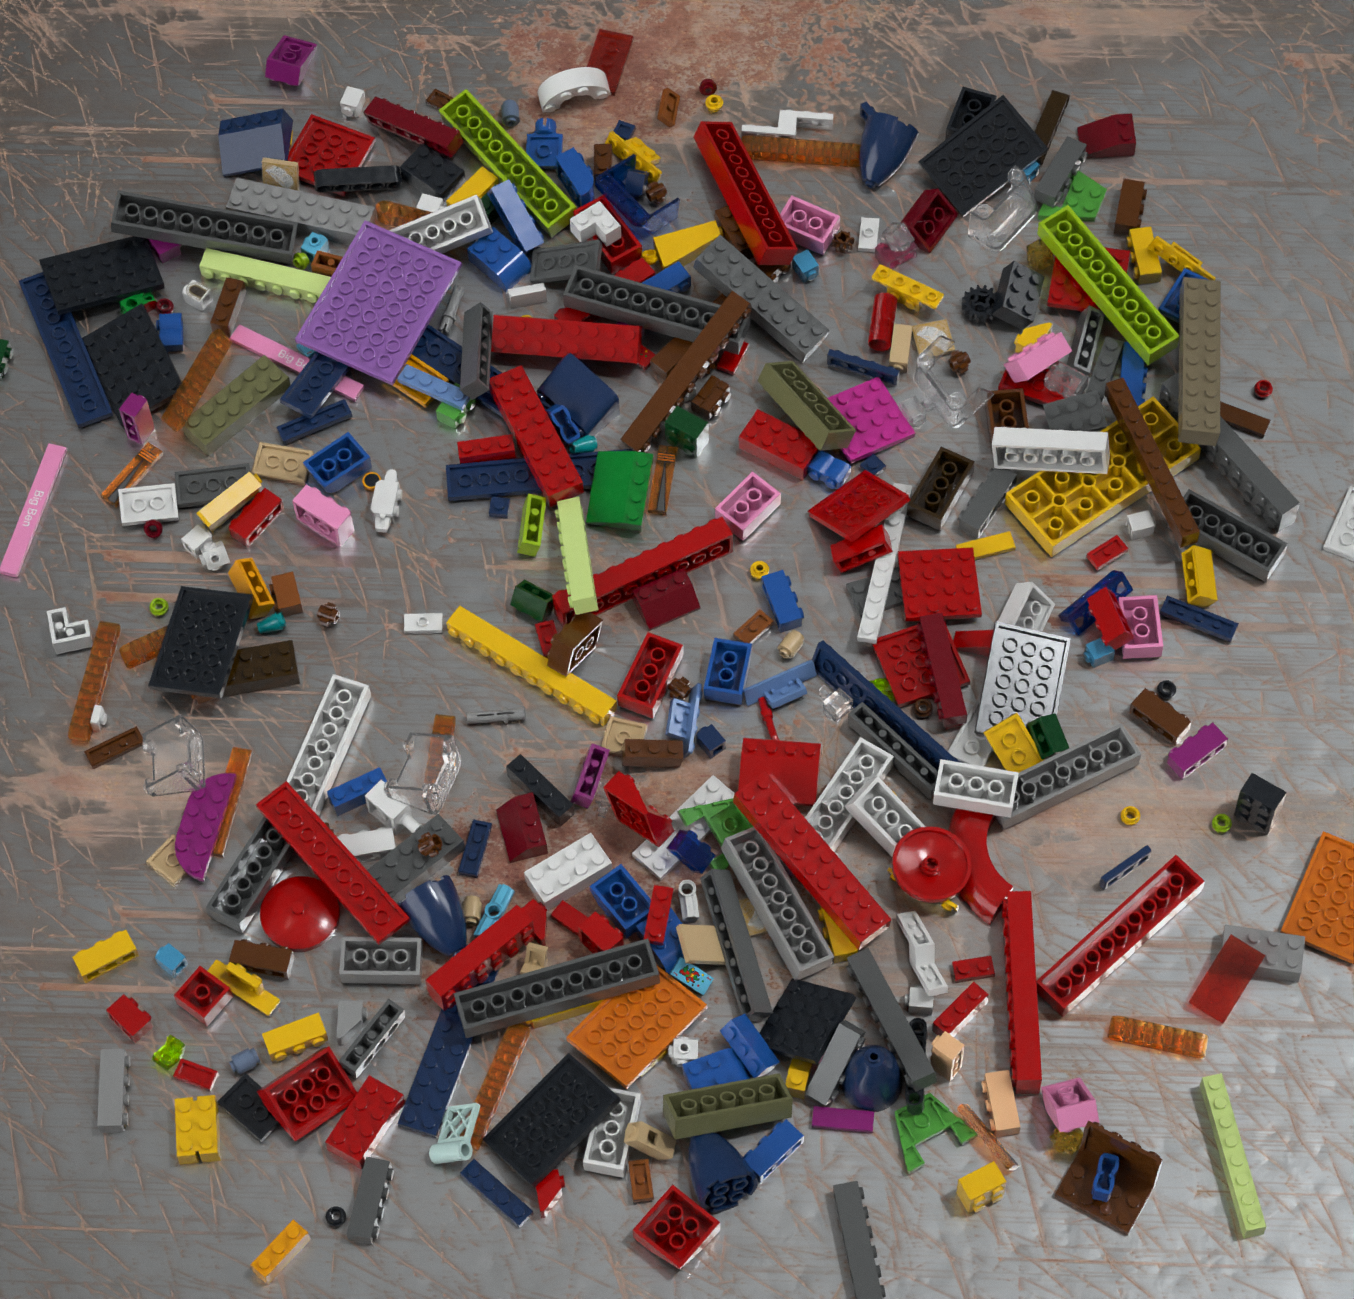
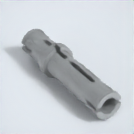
M454 285L446 311L441 316L442 322L438 331L442 333L445 329V336L449 335L451 326L456 320L455 314L465 291L461 286L459 292H457L459 285Z
M505 707L503 710L467 712V724L500 721L508 723V721L525 720V708L507 709Z

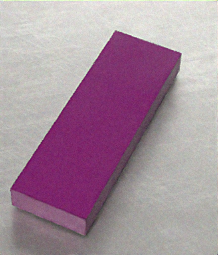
M813 1107L812 1128L873 1133L874 1111Z

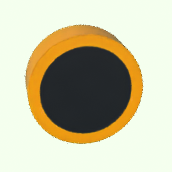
M375 472L365 474L362 479L364 488L367 491L373 492L376 482L381 480V477Z

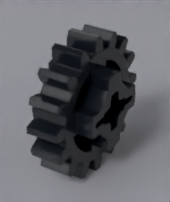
M977 285L975 290L970 287V291H965L964 297H962V310H965L964 315H970L969 320L976 318V323L980 319L986 323L987 318L992 321L993 307H990L992 303L994 306L997 292L993 293V288L988 290L986 285L983 288Z

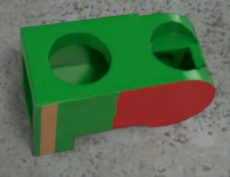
M151 292L133 295L120 301L121 312L124 314L143 303L147 312H151L156 308L157 301Z

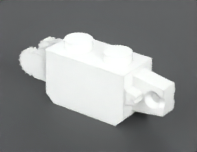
M395 469L388 470L385 480H379L375 485L370 509L372 511V518L375 521L376 532L387 533L390 523L394 524L395 517L399 515V506L397 505L398 501L402 500L403 490L400 489Z

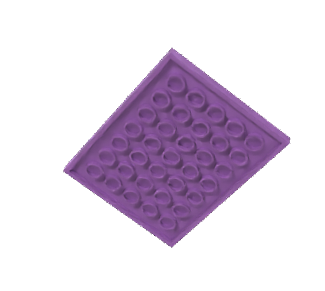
M365 220L300 329L295 341L393 386L462 267V263Z

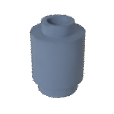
M514 100L504 101L501 106L502 123L505 126L513 127L520 122L519 106Z
M247 1048L231 1056L232 1061L229 1064L233 1072L238 1071L240 1075L256 1067L261 1061L254 1048L250 1050Z

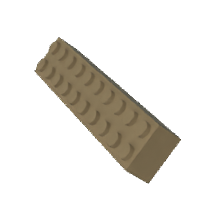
M1184 277L1180 287L1178 442L1216 446L1220 435L1221 281Z

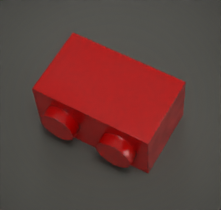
M123 994L106 1009L109 1018L134 1043H137L153 1028L151 1023L152 1017L145 1010L142 1012L138 1008L139 1004L132 997L128 998Z

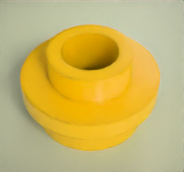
M710 95L707 97L705 105L711 112H717L723 106V99L718 95Z
M649 249L643 251L641 258L649 265H653L659 260V255L655 250Z
M756 561L751 565L750 573L754 578L760 580L762 576L769 574V566L763 561Z
M1133 806L1125 807L1121 811V820L1126 825H1135L1140 820V812ZM1127 815H1133L1134 818L1130 819Z

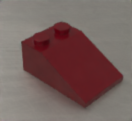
M1132 113L1111 115L1077 127L1078 141L1087 144L1086 152L1088 155L1086 159L1135 155L1136 137Z

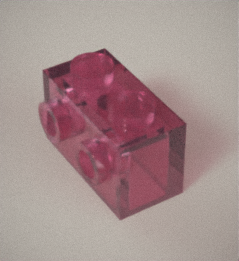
M907 232L896 234L892 239L881 242L875 247V258L879 264L893 270L916 258L918 247Z

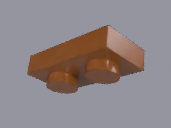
M668 87L663 89L657 119L668 127H672L675 125L680 96Z
M760 609L733 633V637L739 642L753 644L774 625V621Z
M649 1159L628 1161L633 1203L654 1200Z

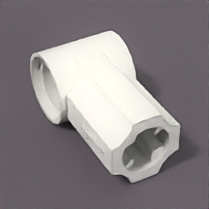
M683 880L678 888L682 921L694 922L700 919L696 885L691 880ZM687 888L690 889L692 893L684 894L682 890Z

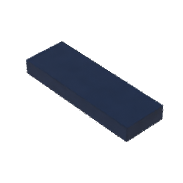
M473 819L459 867V875L478 878L490 837L492 823Z
M1146 845L1101 876L1099 885L1102 889H1107L1149 860L1152 852L1151 848Z

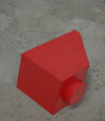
M533 898L521 909L533 920L534 940L539 945L546 946L547 908L543 903H537Z
M558 1169L552 1170L536 1186L541 1218H545L562 1196L561 1188L565 1187L564 1176H559Z

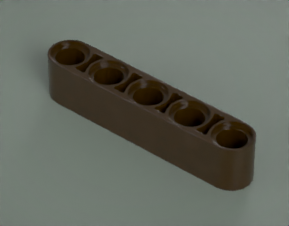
M1052 90L1035 129V133L1048 149L1052 144L1070 99V95ZM1048 151L1036 160L1040 166L1043 165Z

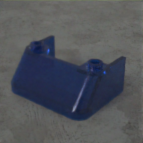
M633 154L596 177L595 186L632 225L649 232H654L678 218L680 199L676 198L652 214H649L625 190V184L622 182L627 179L628 170L635 169L636 155Z

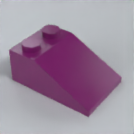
M284 35L267 58L265 77L273 81L288 83L291 86H299L306 75L317 44Z

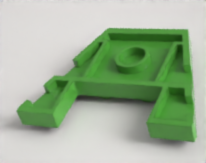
M1078 171L1077 175H1073L1071 178L1072 184L1062 207L1054 206L1052 208L1042 204L1038 219L1044 220L1069 205L1081 221L1095 222L1107 189Z
M734 798L677 811L686 827L703 817L721 847L725 838L753 827L733 803ZM723 853L708 862L711 869L725 870L729 865Z
M931 1093L925 1095V1107L921 1114H910L906 1106L894 1112L908 1174L925 1166V1162L917 1151L916 1146L951 1128L961 1145L978 1137V1133L973 1128L971 1129L960 1117L955 1116L949 1111L948 1107Z

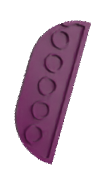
M233 773L211 776L194 788L188 798L176 835L175 853L177 860L189 876L204 882L237 778L236 774Z

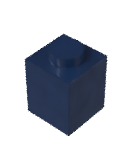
M633 168L628 170L624 192H628L629 196L639 197V195L645 194L649 172Z
M712 724L708 727H702L697 732L696 742L710 759L726 749V740Z

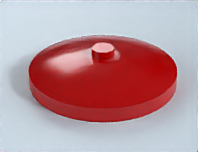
M920 827L908 832L897 843L892 856V871L897 884L909 896L923 902L939 903L954 898L964 889L971 874V857L965 844L952 832L939 827Z
M308 876L290 877L277 883L264 897L260 909L261 925L268 939L276 946L288 947L293 952H306L323 945L334 934L340 918V909L336 896L322 881Z

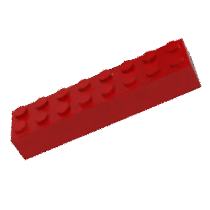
M493 315L491 352L565 357L568 353H571L577 359L640 363L643 326Z
M522 365L491 377L489 391L544 497H547L546 501L549 507L557 505V501L583 494V481Z

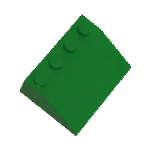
M598 451L586 518L587 524L642 532L654 461L653 454L637 451Z

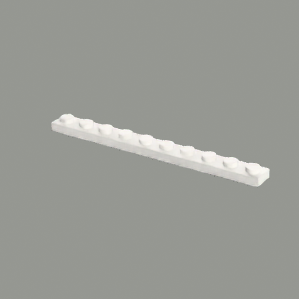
M893 484L894 487L905 492L911 498L912 485ZM908 503L885 519L884 528L890 536L893 552L875 560L857 636V641L877 643L907 515Z

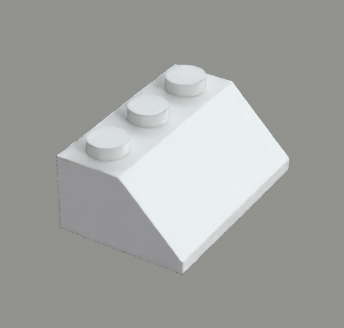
M1033 582L1016 583L998 622L1042 632L1055 603Z

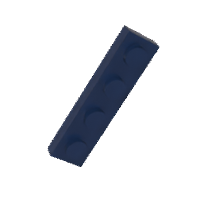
M829 349L827 365L872 379L879 377L882 382L897 386L900 370H896L891 366L880 365L875 361L861 359L859 356H851L840 350Z
M343 399L319 409L312 419L301 416L276 428L285 445L353 416L346 400Z
M1168 595L1159 613L1162 616L1229 642L1232 641L1239 625L1237 622Z
M475 1159L460 1172L462 1178L519 1228L534 1214L532 1209Z

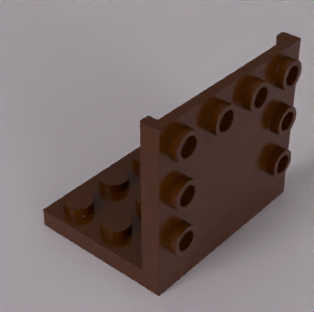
M1088 1120L1084 1128L1080 1150L1058 1187L1055 1197L1129 1235L1156 1185L1163 1159L1153 1151L1148 1152L1142 1149L1138 1143L1123 1139L1119 1133L1104 1129V1126L1100 1123ZM1103 1153L1119 1157V1167L1114 1188L1108 1202L1092 1198V1186L1098 1162Z

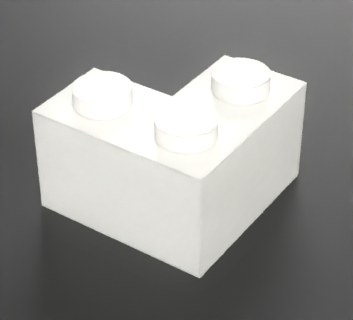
M600 201L570 219L571 232L579 242H584L597 235L607 247L621 238V225Z
M66 607L47 611L52 644L56 654L94 647L88 620L70 623Z

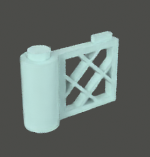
M471 1103L447 1108L442 1120L443 1125L438 1142L433 1144L429 1151V1156L433 1163L441 1164L464 1161L471 1158L473 1150L470 1141L481 1105ZM470 1110H472L471 1114L466 1119L465 1116L470 1112ZM458 1112V1115L452 1120L453 1114ZM462 1120L463 1123L456 1129L455 1126ZM466 1128L465 1135L460 1137V1134ZM452 1130L453 1133L448 1138H446L447 1134Z

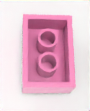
M792 195L780 213L794 243L821 255H824L834 238V234L840 228L839 215Z
M1051 332L1037 338V342L1023 347V351L1020 353H1014L1007 358L1009 361L1003 365L1013 382L1018 383L1029 380L1072 352L1061 332L1055 334Z
M752 471L715 508V518L723 517L731 532L744 541L781 504V493Z
M306 484L292 500L296 519L340 547L355 531L351 511L345 506L341 507L336 504L333 498L325 497L315 487L311 488Z
M1157 595L1119 597V605L1134 636L1133 640L1121 646L1123 659L1161 657L1163 639Z
M1080 1077L1041 1087L1045 1110L1059 1132H1071L1075 1128L1085 1127L1088 1120L1099 1123L1096 1100Z

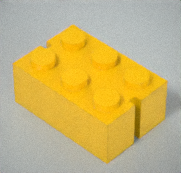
M197 1096L196 1101H194L193 1097L174 1099L176 1149L180 1165L198 1163L196 1152H199L202 1162L221 1161L219 1109L216 1096Z

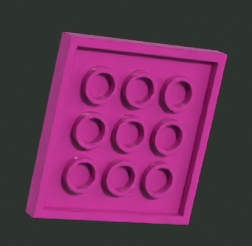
M879 377L827 398L856 429L848 448H841L850 464L915 437L914 429Z

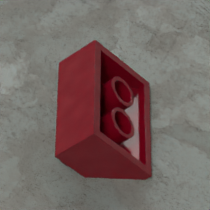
M939 189L924 190L896 230L906 242L927 253H931L959 214Z
M684 568L632 590L633 602L649 631L701 609L693 584Z
M533 792L515 796L496 809L510 863L548 854L547 843Z

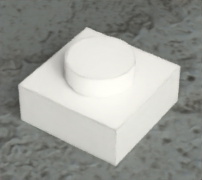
M95 705L90 724L94 731H101L102 725L106 723L107 714H105L102 706Z

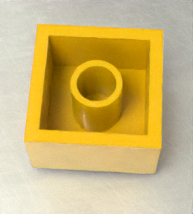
M995 1161L958 1179L956 1193L968 1214L973 1211L976 1213L984 1209L986 1204L990 1202L996 1203L1003 1198L1007 1181Z

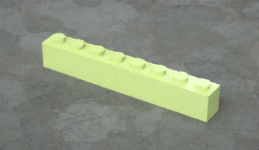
M206 248L199 265L201 275L206 278H215L225 282L226 277L242 280L245 287H253L260 291L266 290L277 295L283 294L294 299L300 298L311 303L318 301L331 278Z
M574 497L557 501L558 509L555 510L558 521V531L561 533L559 534L560 544L564 545L560 546L562 557H565L562 559L564 570H567L564 571L566 583L569 582V584H566L567 593L571 595L568 597L570 608L574 607L576 615L598 610L580 498Z
M1220 1073L1202 1077L1200 1089L1243 1238L1263 1235L1266 1223L1223 1075Z

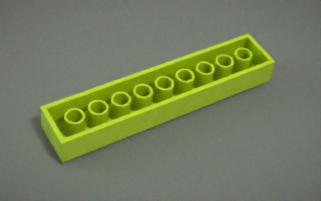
M467 89L438 110L443 122L448 127H454L460 131L463 143L491 173L499 178L500 183L509 179L516 186L517 194L525 202L527 212L532 215L534 220L551 238L570 224L573 211L577 209L574 203Z
M1069 205L1039 222L1037 235L1147 365H1150L1178 347L1179 334Z

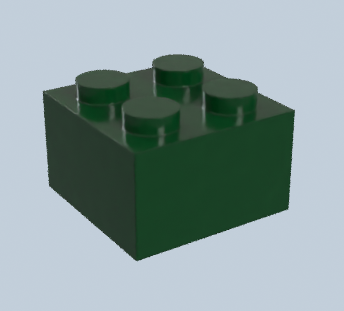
M676 406L665 421L666 441L669 445L682 449L687 455L698 457L709 442V422Z

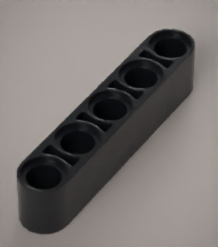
M396 165L319 169L313 173L315 188L319 193L395 189L402 186L400 167Z
M914 1018L909 1024L927 1056V1024L922 1018ZM906 1083V1108L910 1114L919 1115L924 1111L925 1088L915 1092L912 1085L908 1086Z

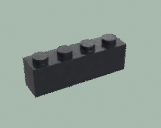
M521 754L506 766L507 776L526 794L533 792L536 804L560 827L575 815L574 804Z

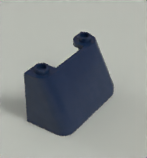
M571 353L562 358L537 389V395L547 403L552 402L554 405H563L567 408L571 420L579 429L580 438L586 435L595 436L620 415L617 394Z

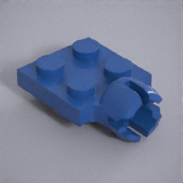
M540 118L535 123L534 133L527 134L526 153L541 169H556L555 156L563 152V134L556 133L557 126L553 119L547 118L545 126L543 124L544 118Z

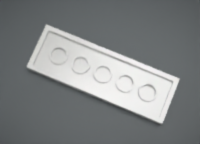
M712 775L670 816L674 832L660 847L646 839L632 853V856L661 881L712 832L703 817L686 827L677 811L734 798V792Z

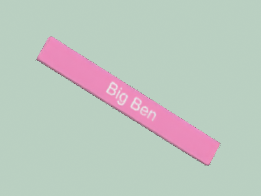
M240 324L230 337L231 342L261 357L265 355L272 362L298 375L310 361V358ZM344 376L333 392L355 402L365 387L363 384Z
M48 443L1 563L0 574L18 578L66 455V447Z

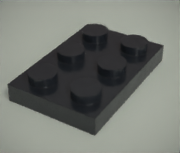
M245 1073L217 1103L262 1143L280 1123L269 1112L258 1095L257 1091L262 1087Z

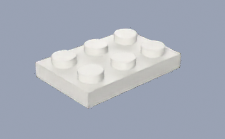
M175 483L118 489L122 526L145 524L151 519H156L159 522L179 520Z

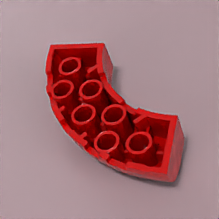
M956 808L948 831L955 834L965 844L972 863L969 880L960 892V896L979 918L991 925L1002 910L1003 898H1006L1007 891H1013V885L1008 883L995 869L987 849V835L995 821L996 815Z

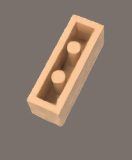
M945 1031L941 1036L937 1035L933 1040L930 1060L934 1071L950 1082L962 1067L965 1045Z
M1009 1070L985 1073L984 1081H981L982 1092L987 1094L988 1100H985L986 1111L991 1114V1119H989L990 1131H994L995 1137L1019 1134L1021 1126Z

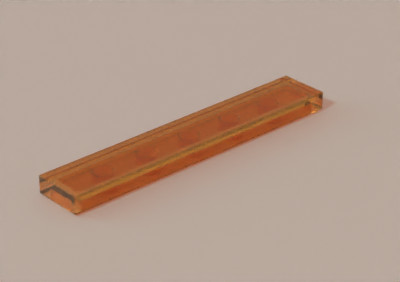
M237 747L232 749L226 773L236 774L237 778L212 856H224L252 757V750Z

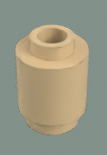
M796 630L788 632L777 647L779 654L786 659L793 658L803 645L804 636Z
M466 896L462 902L466 926L473 927L481 920L482 903L477 896Z

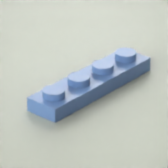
M407 364L397 378L399 383L461 411L464 410L470 400L467 395L461 392L459 387Z

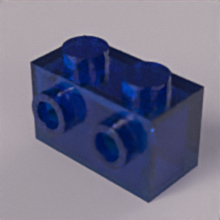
M679 830L666 849L693 873L703 874L716 855L711 851L712 848L708 844L697 839L698 835L695 832Z

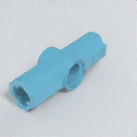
M505 884L498 885L490 903L485 906V913L473 934L475 938L504 915L515 893L509 886ZM493 911L498 912V915L491 916L489 914Z

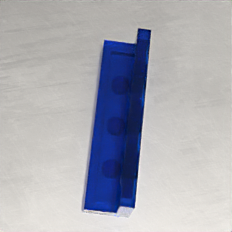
M1112 570L1058 615L1061 621L1070 624L1075 635H1080L1096 621L1094 616H1089L1088 606L1090 605L1087 601L1088 597L1104 587L1112 590L1115 596L1118 595L1116 597L1117 600L1119 597H1126L1133 591L1132 586L1122 571ZM1122 582L1126 589L1121 593H1116L1118 584ZM1079 616H1083V624L1078 628L1074 620Z

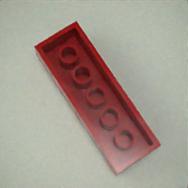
M518 905L514 906L425 980L428 995L443 1011L456 1005L454 993L471 989L476 984L484 982L493 970L500 969L505 960L509 957H514L523 945L526 946L529 942L533 941L535 936L533 920Z

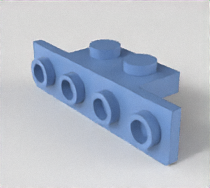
M809 660L745 688L743 693L747 706L758 702L760 697H765L772 709L806 695L807 690L802 682L817 676L814 662Z
M700 683L692 687L689 702L676 698L670 701L665 735L683 741V759L692 754L695 748L693 741L698 729L696 721L700 714L699 702L703 695L701 691L702 684Z

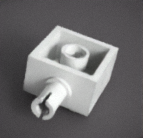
M380 780L365 795L368 812L386 827H392L395 835L405 827L414 833L423 826L412 817L409 799L403 794L400 796L390 783L386 784Z

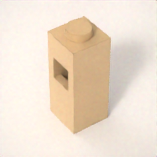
M894 324L889 366L900 370V373H907L913 326Z
M639 1121L627 1124L623 1143L660 1161L673 1158L676 1140L658 1129Z

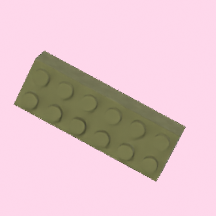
M263 355L181 423L184 434L209 457L282 397L291 385L289 377Z
M794 361L765 363L757 381L805 433V436L815 444L816 448L820 451L848 448L856 429Z
M780 1073L665 1094L663 1095V1116L676 1140L792 1118L793 1098Z

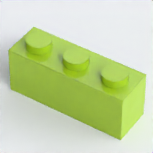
M533 494L527 495L523 504L517 553L536 556L541 546L547 497Z

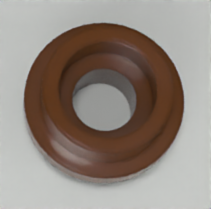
M920 699L915 702L913 711L916 716L926 718L931 715L933 706L928 700ZM924 707L926 711H921L920 708Z

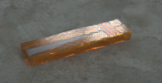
M148 442L101 494V498L117 507L120 504L118 489L135 487L164 455L163 451Z
M659 445L648 513L667 515L678 447Z
M961 1104L957 1108L958 1112L1005 1168L1015 1171L1019 1167L1018 1163L968 1104Z

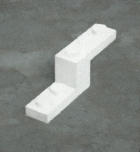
M780 110L778 127L755 126L752 124L742 125V141L795 145L797 127L833 130V114Z
M910 911L897 914V922L909 941V963L927 995L937 996L948 993V986L935 965V943L917 912Z

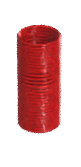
M883 292L876 294L874 297L868 345L877 351H886L891 348L898 299L893 294Z

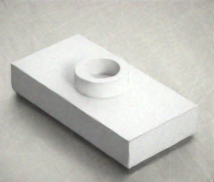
M861 217L858 251L876 253L879 219Z
M442 613L404 614V634L443 633Z

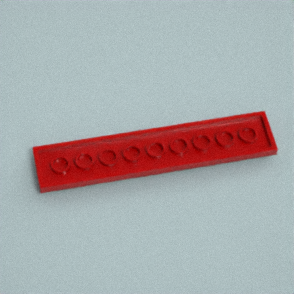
M287 781L255 804L262 815L378 945L410 921L408 915Z

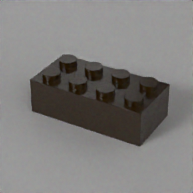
M941 446L907 504V516L941 531L974 473L975 461Z
M293 640L238 649L223 693L224 697L300 684Z

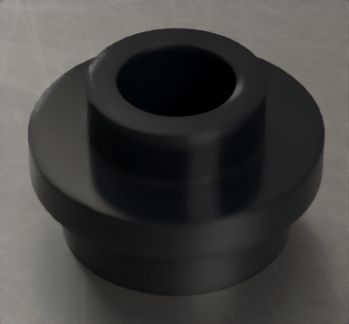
M1164 680L1158 684L1157 694L1163 699H1171L1176 694V686L1173 682ZM1163 689H1168L1170 692H1164Z
M334 1206L326 1212L325 1218L330 1226L339 1227L344 1224L346 1213L341 1207ZM334 1215L340 1216L338 1220L332 1219Z

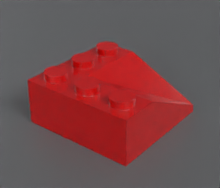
M618 771L603 787L617 821L657 847H660L674 832L670 817L666 814L661 815L652 805L647 806L644 804L639 794L640 792L635 785V780L629 774L624 775Z
M672 1184L632 1231L633 1238L646 1249L681 1270L720 1231V1222Z

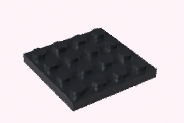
M792 978L774 1007L773 1013L761 1029L760 1035L773 1053L818 1065L839 1023L845 1019L856 997L852 993L801 980L795 981Z

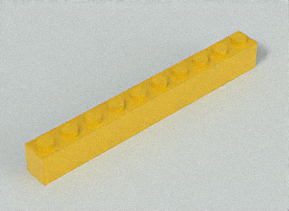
M459 605L446 622L447 631L452 637L462 639L467 646L475 647L485 657L490 656L498 665L508 667L513 674L521 675L531 685H537L546 694L554 695L562 704L572 706L577 713L587 715L592 722L605 726L610 716L617 710V700L571 672L565 677L548 667V659L462 606Z

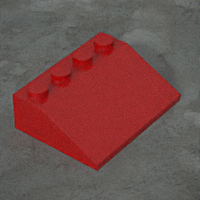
M743 738L738 791L760 774L766 772L794 805L813 806L817 801L822 757L821 744Z
M329 1046L321 1048L257 1091L266 1108L294 1141L299 1140L348 1107L358 1093Z

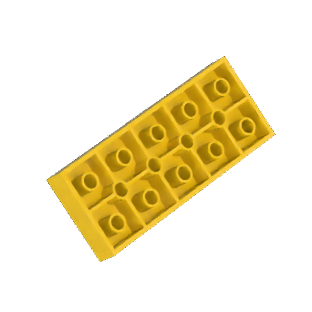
M1154 396L1138 406L1172 476H1175L1199 460L1201 448L1198 444L1178 442V422ZM1117 420L1100 431L1108 432L1110 460L1107 474L1039 471L1006 493L1005 505L1050 557L1058 554L1152 491Z

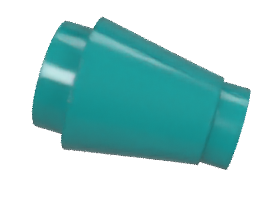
M586 435L569 444V450L572 454L594 452L598 447L596 438L590 435Z
M275 612L258 622L257 627L260 634L279 631L286 627V621L282 612L278 614Z

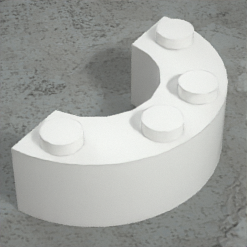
M592 67L572 68L559 72L546 79L539 86L537 92L542 113L553 112L559 109L565 100L574 96L589 95L593 99H604L611 95L606 74L602 70Z

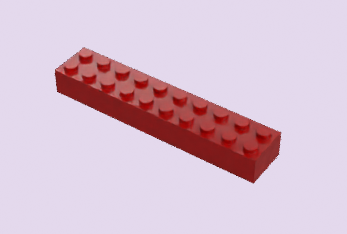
M701 121L693 138L758 265H790L798 249L733 123Z
M714 518L701 527L697 526L686 534H679L673 540L662 542L657 547L645 550L634 558H628L617 566H610L602 573L593 574L598 610L591 613L598 616L633 599L632 590L684 568L688 574L733 553V533L724 518ZM561 589L552 595L554 614L562 628L566 623L569 624L575 615L574 607L570 608L568 597L571 595H568L567 589Z
M763 772L734 793L733 803L858 950L889 928L892 919L766 772Z
M1175 855L1036 980L1037 994L1060 1016L1064 1017L1203 890L1205 881L1182 859Z
M1007 891L1006 898H1003L1002 918H1004L1003 937H1005L1004 955H1006L1005 974H1007L1006 993H1008L1007 1011H1009L1008 1030H1010L1012 1087H1015V1094H1040L1042 1070L1031 891Z

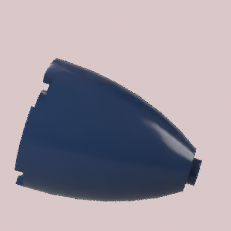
M874 112L872 116L868 115L862 133L859 156L860 172L865 186L872 189L879 187L902 166L919 135L918 130L913 125L908 124L906 126L898 120V117L886 113Z
M443 875L439 881L434 880L431 882L429 880L405 894L406 899L403 902L402 900L399 901L397 904L410 918L408 923L425 942L447 957H454L466 947V920L459 894L451 877Z
M867 1045L854 1052L845 1069L846 1077L842 1085L846 1099L853 1106L868 1111L879 1112L891 1107L897 1101L903 1085L902 1071L899 1069L895 1056L889 1050L879 1045Z
M715 1132L691 1137L688 1156L689 1171L695 1194L703 1209H710L711 1213L726 1211L738 1206V1201L747 1194L752 1195L755 1192L758 1180L744 1157L732 1144Z

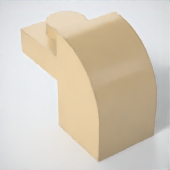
M529 942L525 963L520 974L547 967L548 947Z

